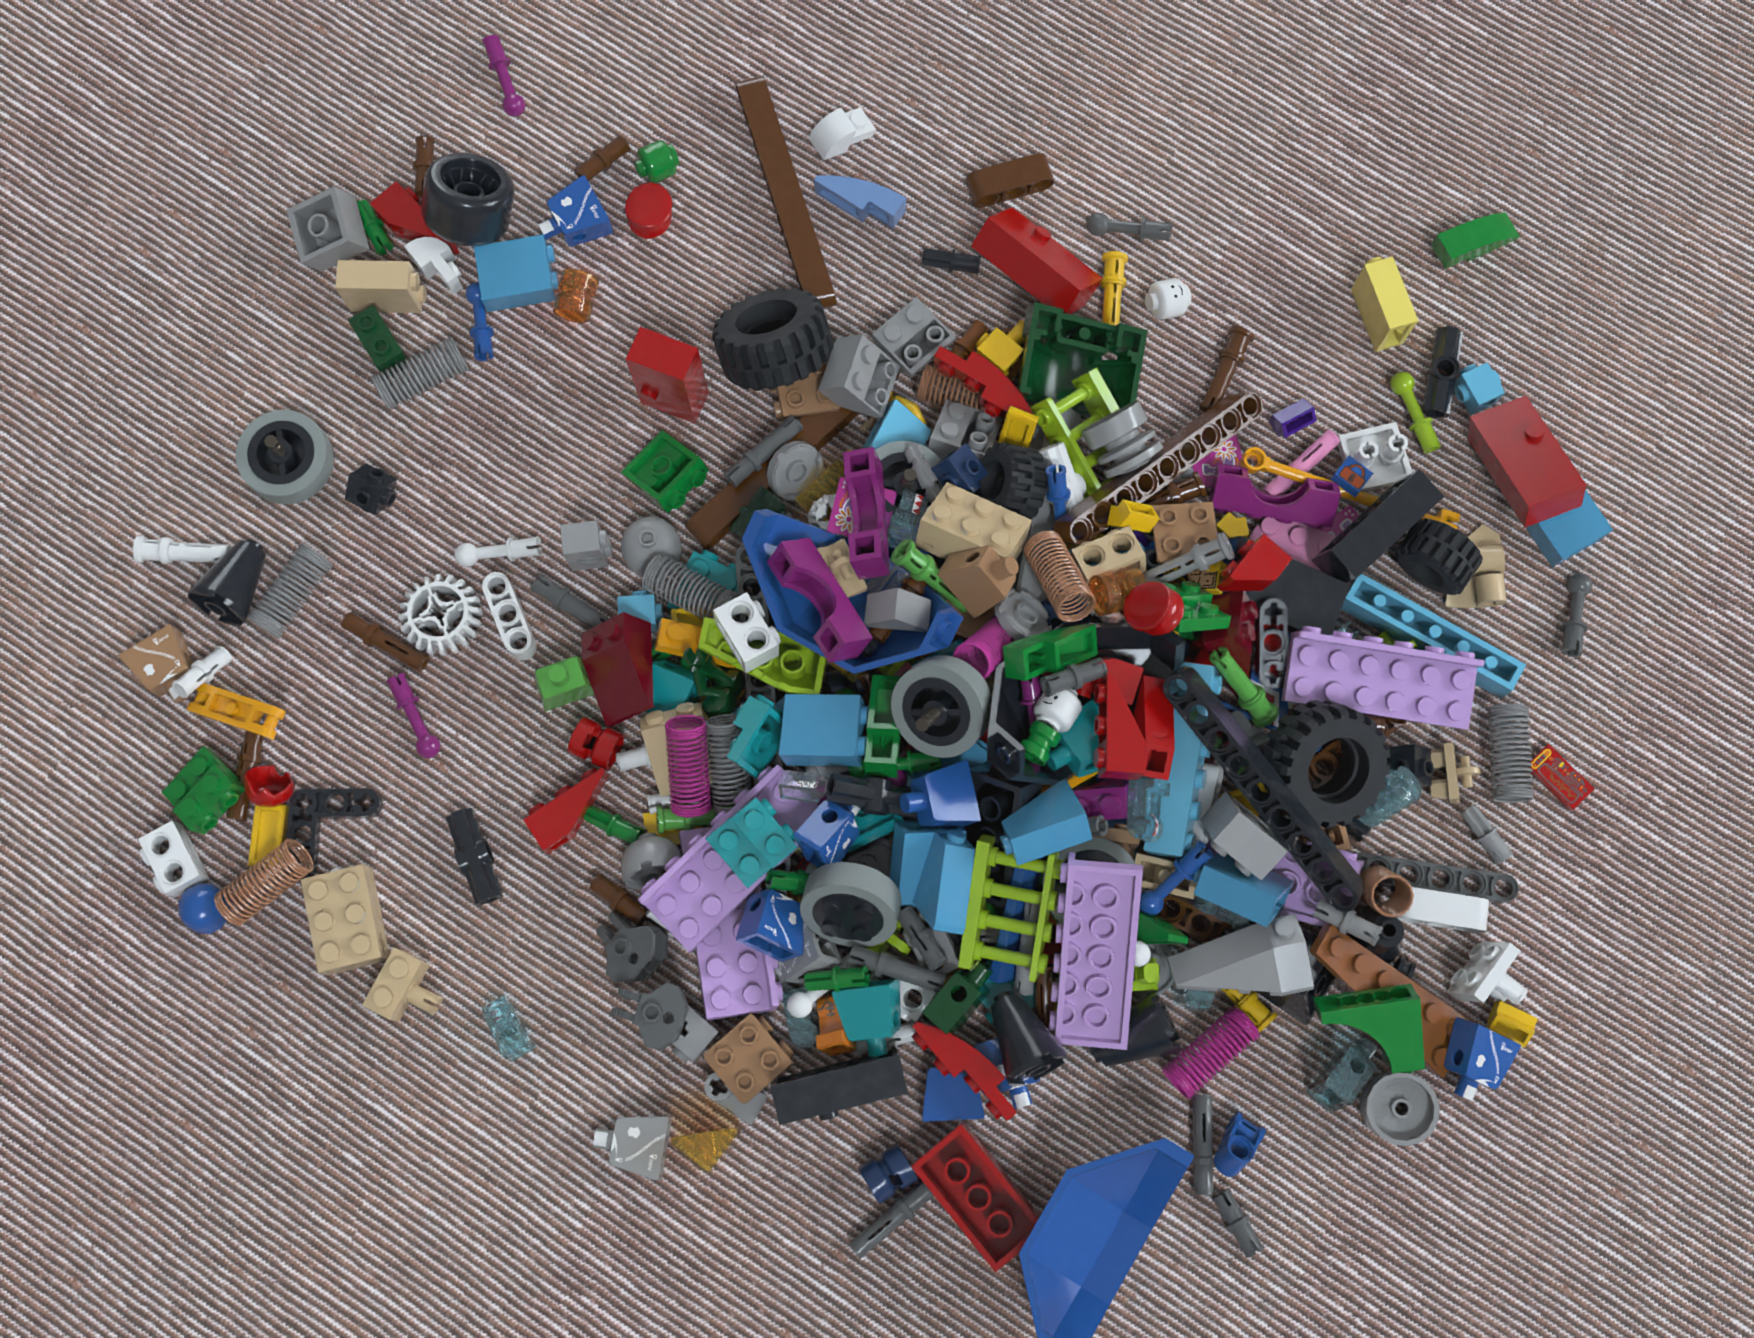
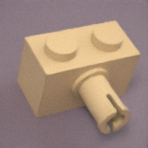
M393 948L362 1006L389 1020L399 1022L409 1003L433 1016L439 1008L428 1003V1000L441 1005L443 997L419 986L430 964L403 950Z

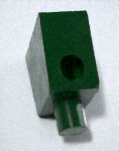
M977 961L970 971L966 969L957 971L922 1013L945 1034L961 1029L990 992V989L984 983L993 974V970L983 961ZM963 987L967 991V997L963 993Z

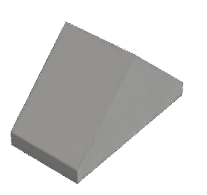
M900 588L867 594L864 624L866 627L928 632L931 600Z

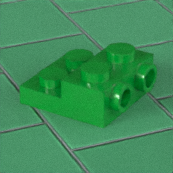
M661 430L621 473L625 479L644 492L649 500L666 513H669L672 509H678L684 504L686 500L685 495L693 487L697 488L703 485L709 470L699 456Z
M1183 581L1181 585L1178 583L1173 585L1163 583L1168 588L1179 593L1184 603L1183 617L1180 623L1173 629L1174 631L1180 633L1229 628L1231 616L1219 611L1217 605L1211 604L1213 594L1201 589L1199 583Z
M203 746L162 793L175 807L172 811L190 831L205 835L217 825L219 818L227 809L237 803L239 796L245 791V788L210 748Z

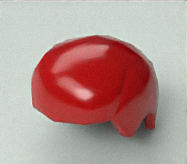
M273 765L256 766L247 770L243 776L247 799L260 807L280 806L290 799L295 790L294 782L290 778L289 773L285 772L284 776H281Z

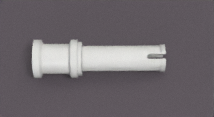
M137 536L133 545V556L137 563H143L145 560L161 561L162 564H169L173 561L216 563L231 549V545L174 542L169 537L155 540L146 539L144 536Z

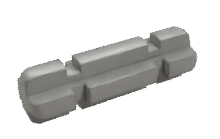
M916 444L906 449L905 456L908 462L913 464L911 468L916 472V478L922 489H926L925 495L928 501L933 503L942 490V486L937 484L938 478L931 470L932 467L928 459H924L923 455L925 453L919 444Z

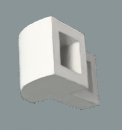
M861 107L846 113L842 108H839L824 117L810 133L809 140L823 160L846 153L851 144L873 137L876 128Z
M421 237L412 240L404 246L412 261L427 280L438 274L453 295L463 289L458 279L462 274L453 263L456 259L445 242L433 237Z

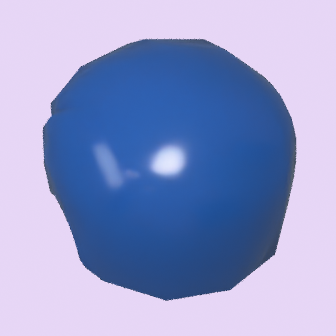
M198 883L187 888L178 902V912L182 922L198 934H212L221 929L227 921L219 913L214 903V896L221 889L212 883ZM222 895L223 902L227 906V902L225 901V898Z

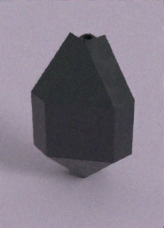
M1063 623L1053 630L1088 623ZM1093 623L1096 624L1098 655L1090 659L1098 657L1115 658L1144 668L1142 675L1165 680L1183 664L1186 640L1173 630L1163 635H1150L1133 629L1128 623ZM1003 661L996 666L987 736V760L1009 780L1045 785H1055L1064 779L1068 781L1075 774L1067 764L1053 771L1047 763L1045 766H1039L1025 758V747L1020 742L1029 736L1027 705L1020 704V700H1022L1021 680L1005 677ZM1141 679L1135 694L1133 704H1127L1133 717ZM1092 693L1091 698L1081 695L1077 696L1081 701L1082 707L1089 701L1094 700V693Z

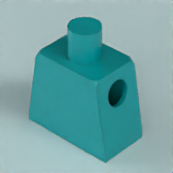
M667 660L652 663L654 707L647 710V713L657 710L665 712L675 709L678 705L686 702L697 703L700 695L696 694L693 674L690 669Z
M1094 700L1089 701L1082 707L1079 716L1069 731L1058 732L1062 738L1058 745L1054 747L1055 749L1049 751L1050 758L1047 761L1048 766L1053 771L1066 764L1077 777H1083L1098 771V768L1094 767L1093 757L1095 748H1098V735L1094 734V720L1096 715H1099V707Z
M894 978L870 980L868 987L842 988L840 992L833 990L832 997L847 1039L849 1041L866 1040L869 1057L887 1054L885 1038L893 1036L901 1027L900 980Z

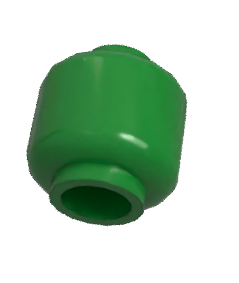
M657 140L641 147L637 151L638 160L634 161L639 177H645L652 183H658L676 174V167L680 165L678 155L672 144H666L662 140Z

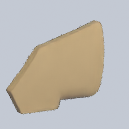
M1482 524L1468 536L1480 550V554L1483 557L1482 563L1461 594H1447L1445 603L1447 608L1494 607L1507 602L1503 573L1505 571V554L1500 534Z

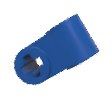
M1239 1111L1232 1116L1227 1124L1222 1141L1214 1155V1164L1217 1170L1227 1177L1238 1175L1251 1161L1266 1133V1128L1263 1126L1258 1128L1242 1117L1243 1113Z

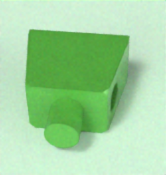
M578 656L535 671V684L545 712L594 695L582 659Z

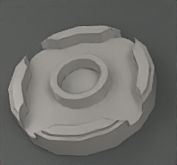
M792 441L783 445L775 452L769 462L767 471L768 485L775 494L785 500L797 501L807 497L812 492L810 489L814 484L818 485L822 477L824 466L821 454L815 447L805 441Z
M1011 588L1008 595L994 605L995 615L1000 625L1015 641L1052 630V626H1048L1046 621L1049 618L1046 609L1030 593L1025 591L1018 593L1015 592V589Z

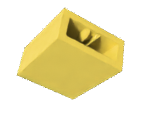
M1393 256L1385 259L1381 257L1373 258L1364 264L1351 291L1374 350L1378 352L1403 344L1417 324L1418 318Z

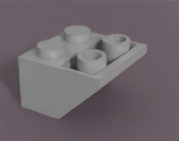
M915 297L873 332L872 340L873 344L900 365L899 371L913 377L934 359V355L940 346L946 349L956 341V336Z
M863 334L836 338L818 391L837 406L875 418H883L900 365Z
M946 399L930 437L928 448L942 460L949 453L967 443L975 456L980 460L981 456L985 455V451L995 443L1003 418L1000 416L993 418L984 411Z

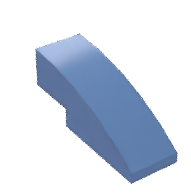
M817 175L814 179L815 194L862 223L870 214L894 229L906 212V197L873 182L835 175Z

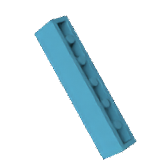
M1364 574L1359 575L1351 582L1341 608L1342 611L1382 633L1385 631L1396 641L1409 642L1411 639L1414 640L1418 646L1415 648L1417 650L1424 651L1425 646L1444 648V654L1455 656V651L1475 653L1474 659L1485 660L1484 667H1477L1475 685L1499 698H1503L1513 691L1527 664Z
M1183 662L1180 667L1188 666L1195 669L1214 694H1220L1222 676H1219V672L1214 666ZM1176 679L1178 687L1188 690L1183 680ZM1196 705L1201 715L1208 716V711L1204 706ZM1174 708L1175 750L1169 779H1155L1150 808L1151 813L1154 812L1155 814L1156 809V813L1159 815V817L1155 816L1158 820L1159 829L1155 837L1151 836V833L1155 831L1154 827H1156L1155 819L1150 813L1143 850L1152 855L1181 859L1196 844V834L1192 832L1194 821H1198L1201 815V802H1198L1199 790L1204 789L1206 784L1207 772L1203 770L1205 757L1209 758L1210 752Z

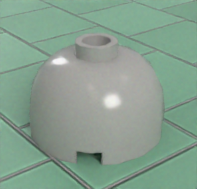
M649 516L641 517L627 527L621 540V551L628 568L638 576L643 577L646 567L658 554H663L669 557L670 560L679 562L682 554V545L677 531L670 523L662 518Z
M655 833L640 835L638 840L632 842L626 848L621 858L622 879L626 887L641 890L651 879L655 878L658 880L666 872L664 867L671 859L677 855L680 858L682 857L680 849L671 840L657 836Z

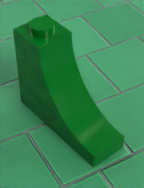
M1411 984L1313 997L1314 1010L1322 1024L1352 1026L1366 1032L1377 1040L1381 1045L1383 1058L1392 1074L1412 1073L1415 1070L1425 1069L1420 997Z

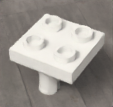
M1396 422L1338 436L1340 439L1338 447L1343 462L1350 455L1374 473L1361 489L1363 492L1392 486L1399 479L1413 473L1405 450L1408 446V440L1404 435L1400 434Z
M1485 941L1478 943L1470 951V959L1464 968L1459 969L1451 978L1452 985L1447 990V993L1456 1000L1484 1003L1488 996L1491 995L1497 1001L1504 1002L1508 999L1513 1004H1518L1526 996L1527 989L1506 972L1520 950L1511 943Z

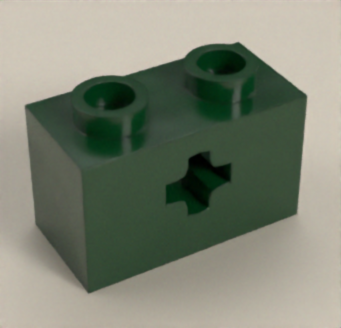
M374 305L347 319L379 372L382 371L387 379L389 377L385 369H388L391 376H393L390 366L394 368L396 374L398 371L395 364L399 366L401 371L403 369L400 366V362L407 368L404 361L407 358Z

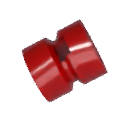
M583 717L572 733L567 752L583 760L589 757L592 764L600 768L603 767L608 771L616 762L615 754L621 752L625 734L610 727L603 730L601 723L588 717ZM595 737H597V739H596V741H595V743H594V746L591 747L592 744H593V742H594Z

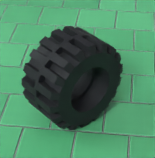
M1003 442L993 444L992 447L985 451V455H982L980 458V462L988 474L979 481L981 487L973 494L1028 519L1036 517L1039 508L1043 506L1044 497L1047 495L1048 490L1047 463H1044L1043 455L1039 454V451Z
M1426 518L1420 519L1410 528L1395 551L1396 561L1410 577L1433 591L1449 595L1461 594L1483 560L1480 550L1463 533L1445 523Z

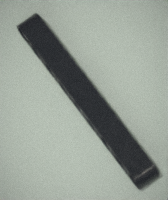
M1188 666L1176 669L1164 681L1163 692L1166 698L1331 906L1341 912L1353 910L1365 890L1362 878L1199 673ZM1176 679L1183 680L1188 690L1178 687ZM1196 705L1204 706L1208 711V716L1201 715ZM1217 731L1227 734L1229 741L1221 740L1217 735ZM1237 757L1245 758L1249 763V767L1242 766L1238 762ZM1258 783L1266 784L1270 789V793L1261 791ZM1278 809L1286 810L1290 814L1291 819L1282 817ZM1299 835L1307 836L1312 844L1303 843ZM1319 862H1327L1333 870L1322 868ZM1340 888L1349 889L1353 896L1344 895Z

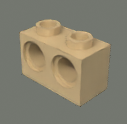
M1130 526L1111 530L1105 536L1093 541H1085L1071 550L1072 558L1092 593L1146 571V554ZM1122 550L1127 551L1126 553H1122V554H1121V553H1117L1118 551H1122ZM1093 562L1099 563V564L1094 565V566L1088 565L1089 563H1093Z

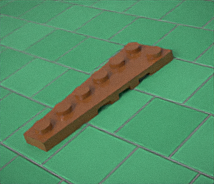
M1324 923L1309 952L1339 981H1342L1350 992L1411 984L1421 1002L1425 1066L1434 1075L1444 1078L1448 1071L1445 1069L1444 1062L1456 1017L1468 1019L1358 942L1340 933L1339 929L1335 926Z

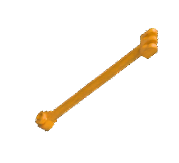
M1258 447L1247 449L1242 454L1243 458L1240 460L1241 467L1247 468L1250 474L1267 471L1302 484L1307 478L1333 482L1273 461ZM1247 458H1252L1255 461V466L1249 465ZM1339 486L1340 497L1366 506H1370L1379 498L1360 491L1356 497H1353ZM1442 508L1438 511L1437 517L1426 513L1421 519L1436 520L1457 529L1458 526L1450 522H1459L1461 515Z

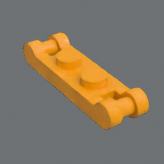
M206 683L195 689L197 695L193 702H189L186 709L196 715L254 733L270 740H274L277 731H275L279 720H283L286 713L285 710ZM263 714H266L267 716L263 725H260L259 723L261 721Z

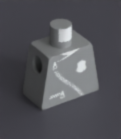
M803 921V955L783 962L778 961V969H774L775 981H780L781 985H784L786 982L804 985L805 973L832 970L834 966H840L842 960L836 944L814 933Z
M672 1117L616 1118L614 1130L596 1128L593 1148L611 1150L609 1165L653 1180H662Z

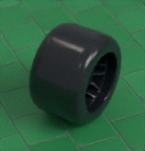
M452 153L442 156L433 161L425 173L421 201L423 220L434 234L453 244L483 246L493 243L506 233L510 224L514 200L513 181L502 166L489 158L471 153Z

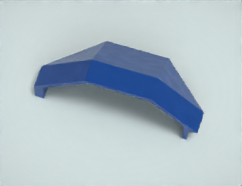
M768 509L755 510L742 537V541L776 629L826 658L813 638L821 627V617L817 608L803 594L793 589L782 587L767 561L782 541L810 538L815 547L820 548L845 539L849 547L848 538ZM889 561L890 575L864 579L867 591L848 598L863 623L865 620L867 594L900 588L902 586L901 581L905 577H909V571ZM927 584L922 597L931 600L928 632L894 629L884 644L877 642L878 650L872 656L864 657L861 653L857 658L833 663L855 674L944 649L950 646L963 617Z
M1163 1138L1066 1170L1019 1252L1037 1338H1092L1145 1241L1195 1157L1193 1154L1170 1140Z

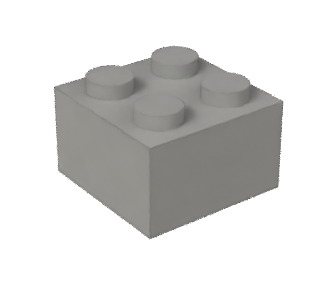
M332 187L287 209L298 255L303 265L323 272L336 266L338 260H348L370 249L355 195L337 187Z
M1227 791L1200 819L1206 829L1203 834L1211 841V847L1223 857L1229 854L1235 860L1234 865L1248 877L1254 874L1262 881L1288 852L1269 826Z

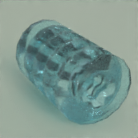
M1399 766L1397 771L1390 769L1389 775L1386 774L1384 779L1387 785L1384 791L1380 790L1377 795L1379 800L1373 807L1369 806L1365 809L1367 813L1359 818V821L1367 826L1376 827L1420 798L1421 786L1418 779L1408 768Z

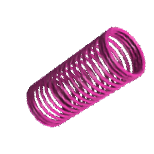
M995 616L955 649L953 657L965 662L967 661L985 679L996 669L997 665L1004 661L1003 646L1015 640L1006 633Z
M695 715L676 716L665 723L668 751L667 766L669 767L668 776L670 782L669 792L671 798L670 807L673 814L685 818L702 816L711 810L708 743L706 737L707 725L705 719ZM680 724H697V725H700V727H699V726H695V725H680ZM678 728H695L690 730H676ZM701 802L694 805H678L680 803ZM706 803L705 806H702V807H700V808H694V807H698V806H701V805H703V804Z
M1231 1006L1229 1010L1224 1012V1016H1220V1020L1216 1019V1023H1211V1027H1207V1031H1203V1035L1199 1034V1038H1194V1042H1190V1046H1186V1050H1183L1182 1054L1177 1053V1057H1173V1061H1169L1167 1065H1164L1162 1071L1185 1098L1191 1099L1193 1095H1196L1195 1090L1200 1092L1198 1085L1204 1088L1203 1082L1208 1084L1207 1078L1213 1080L1212 1075L1217 1076L1216 1071L1221 1072V1068L1225 1069V1064L1230 1065L1229 1060L1234 1061V1057H1238V1053H1242V1049L1247 1050L1246 1045L1251 1046L1250 1041L1255 1042V1040H1258L1260 1032L1244 1012L1236 1006ZM1194 1046L1198 1048L1200 1053L1195 1050ZM1189 1049L1194 1052L1196 1057L1191 1054ZM1185 1053L1191 1058V1060H1192L1194 1063H1192V1062L1186 1057ZM1181 1057L1187 1062L1190 1068L1182 1061ZM1177 1061L1183 1066L1186 1072L1178 1065Z

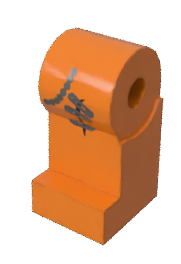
M832 993L822 995L817 999L820 1035L816 1036V1048L830 1057L857 1051L856 1041H849L847 1039Z

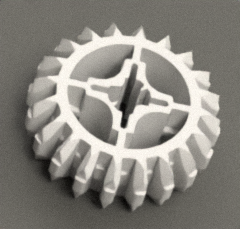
M436 574L435 580L432 582L429 577L424 576L425 585L421 587L418 583H413L416 592L414 594L405 592V596L410 600L409 603H400V608L406 611L398 615L399 620L405 623L401 626V631L404 634H408L406 639L411 644L416 643L415 647L419 651L426 648L429 655H434L438 649L441 656H446L448 647L453 653H458L457 644L461 643L464 647H468L469 643L465 639L468 635L472 638H477V634L472 628L481 627L482 622L476 618L483 615V610L477 607L481 600L478 596H473L475 590L471 586L466 587V582L463 579L455 582L454 576L448 575L444 581L441 574ZM439 594H452L461 600L457 602L453 600L443 602L439 598ZM428 601V608L420 613L422 606ZM438 606L445 612L443 613L445 616L442 618L444 624L437 618L439 617L437 613L440 612ZM463 613V617L460 624L456 627V629H453V624L455 620L461 617ZM426 627L428 629L439 628L443 632V636H429L422 633L421 629Z

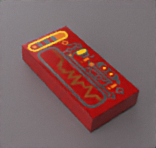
M1550 744L1546 745L1530 761L1533 764L1531 767H1528L1533 770L1530 773L1569 811L1574 810L1595 789Z

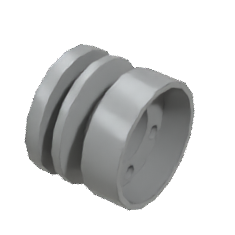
M1139 400L1105 416L1081 432L1091 450L1106 447L1107 452L1097 460L1099 465L1113 460L1114 463L1103 470L1106 478L1126 474L1139 468L1163 449L1160 440L1147 445L1145 443L1156 435L1154 429L1141 433L1138 430V427L1148 420Z

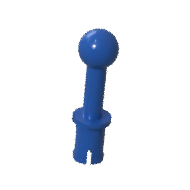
M474 282L466 289V298L473 305L475 326L470 329V336L474 341V358L477 361L484 362L487 361V354L490 360L494 357L491 340L494 331L486 322L485 306L481 300L479 282Z
M1056 464L1049 465L1046 468L1048 482L1046 499L1053 502L1055 521L1066 513L1065 501L1071 496V491L1067 487L1066 467L1060 464L1058 466V473Z
M1198 841L1184 857L1176 859L1174 861L1176 869L1155 890L1150 889L1141 893L1140 910L1144 914L1156 915L1161 912L1164 906V898L1185 878L1193 880L1195 873L1214 856L1210 849L1200 855V852L1206 847L1203 842Z

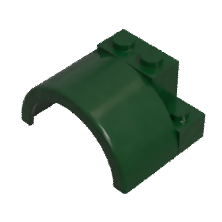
M1034 302L1026 310L1022 337L1026 338L1017 389L1030 406L1049 397L1052 400L1060 401L1076 391L1072 380L1097 368L1119 408H1122L1136 401L1148 330L1121 323L1115 326L1063 313L1061 308ZM1108 352L1115 354L1117 360L1101 359ZM1083 401L1071 408L1081 414V419L1091 417Z

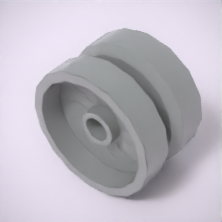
M1391 1070L1379 1073L1366 1083L1360 1095V1112L1365 1125L1374 1135L1393 1145L1410 1146L1424 1141L1433 1133L1439 1121L1440 1105L1434 1090L1425 1080L1411 1073L1392 1074ZM1399 1102L1404 1103V1108L1399 1109V1114H1397L1395 1106Z

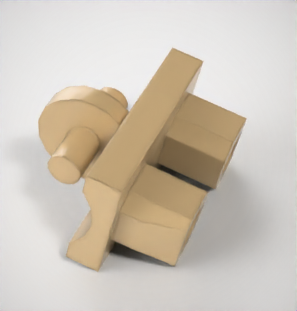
M841 539L826 547L817 548L848 598L867 591L864 579H858L850 564L849 547L845 539Z
M1444 743V748L1431 751V761L1434 769L1446 768L1447 779L1432 780V786H1430L1431 797L1433 799H1449L1450 803H1460L1458 777H1462L1463 788H1472V776L1480 775L1481 768L1471 766L1470 756H1461V767L1457 768L1454 743Z

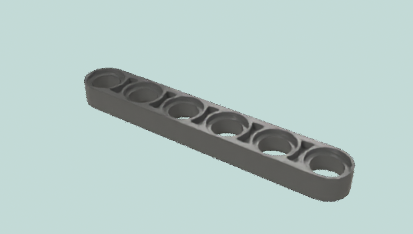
M1353 852L1358 854L1357 860L1364 861L1359 876L1364 870L1369 868L1372 862H1379L1383 867L1399 876L1404 866L1414 869L1416 880L1410 885L1415 888L1479 897L1498 904L1514 900L1519 892V885L1516 879L1504 873ZM1435 871H1441L1447 876L1448 882L1445 888H1438L1433 885L1431 877ZM1471 875L1478 880L1479 888L1475 893L1465 890L1463 880L1466 876ZM1384 879L1377 886L1395 888L1394 879ZM1498 880L1506 881L1509 884L1510 894L1508 897H1500L1495 892V883Z

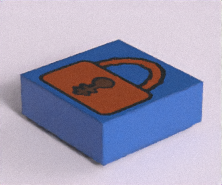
M1349 455L1330 480L1338 483V486L1353 497H1356L1374 473Z

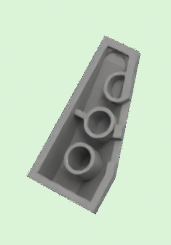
M1296 914L1274 918L1267 927L1258 923L1167 958L1176 989L1215 992L1218 989L1239 990V993L1250 994V991L1270 992L1271 996H1285L1314 989L1306 941Z

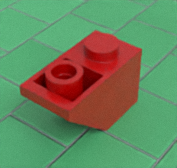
M1262 534L1255 541L1248 539L1237 552L1241 555L1237 562L1231 560L1221 571L1220 574L1224 578L1217 585V588L1220 591H1262L1279 577L1293 558L1265 534Z

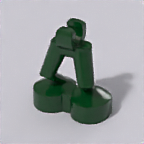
M686 648L683 660L691 667L696 694L707 696L702 703L703 711L708 718L732 714L737 703L736 697L741 694L746 683V679L741 671L734 668L722 670L716 665L712 655L698 648L695 654L692 648ZM706 672L714 677L712 687H707Z

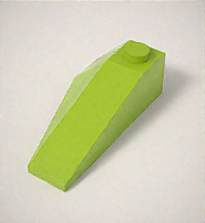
M704 617L698 649L744 672L715 624L714 619ZM777 631L781 639V643H779V656L747 672V674L787 694H820L827 659ZM754 640L749 643V646L753 649H760L765 645L761 640Z

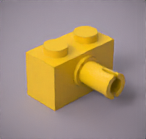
M1019 320L1007 335L996 327L991 334L985 333L976 344V353L997 367L1011 382L1021 371L1024 353L1021 345L1026 340L1025 337H1022L1024 321Z

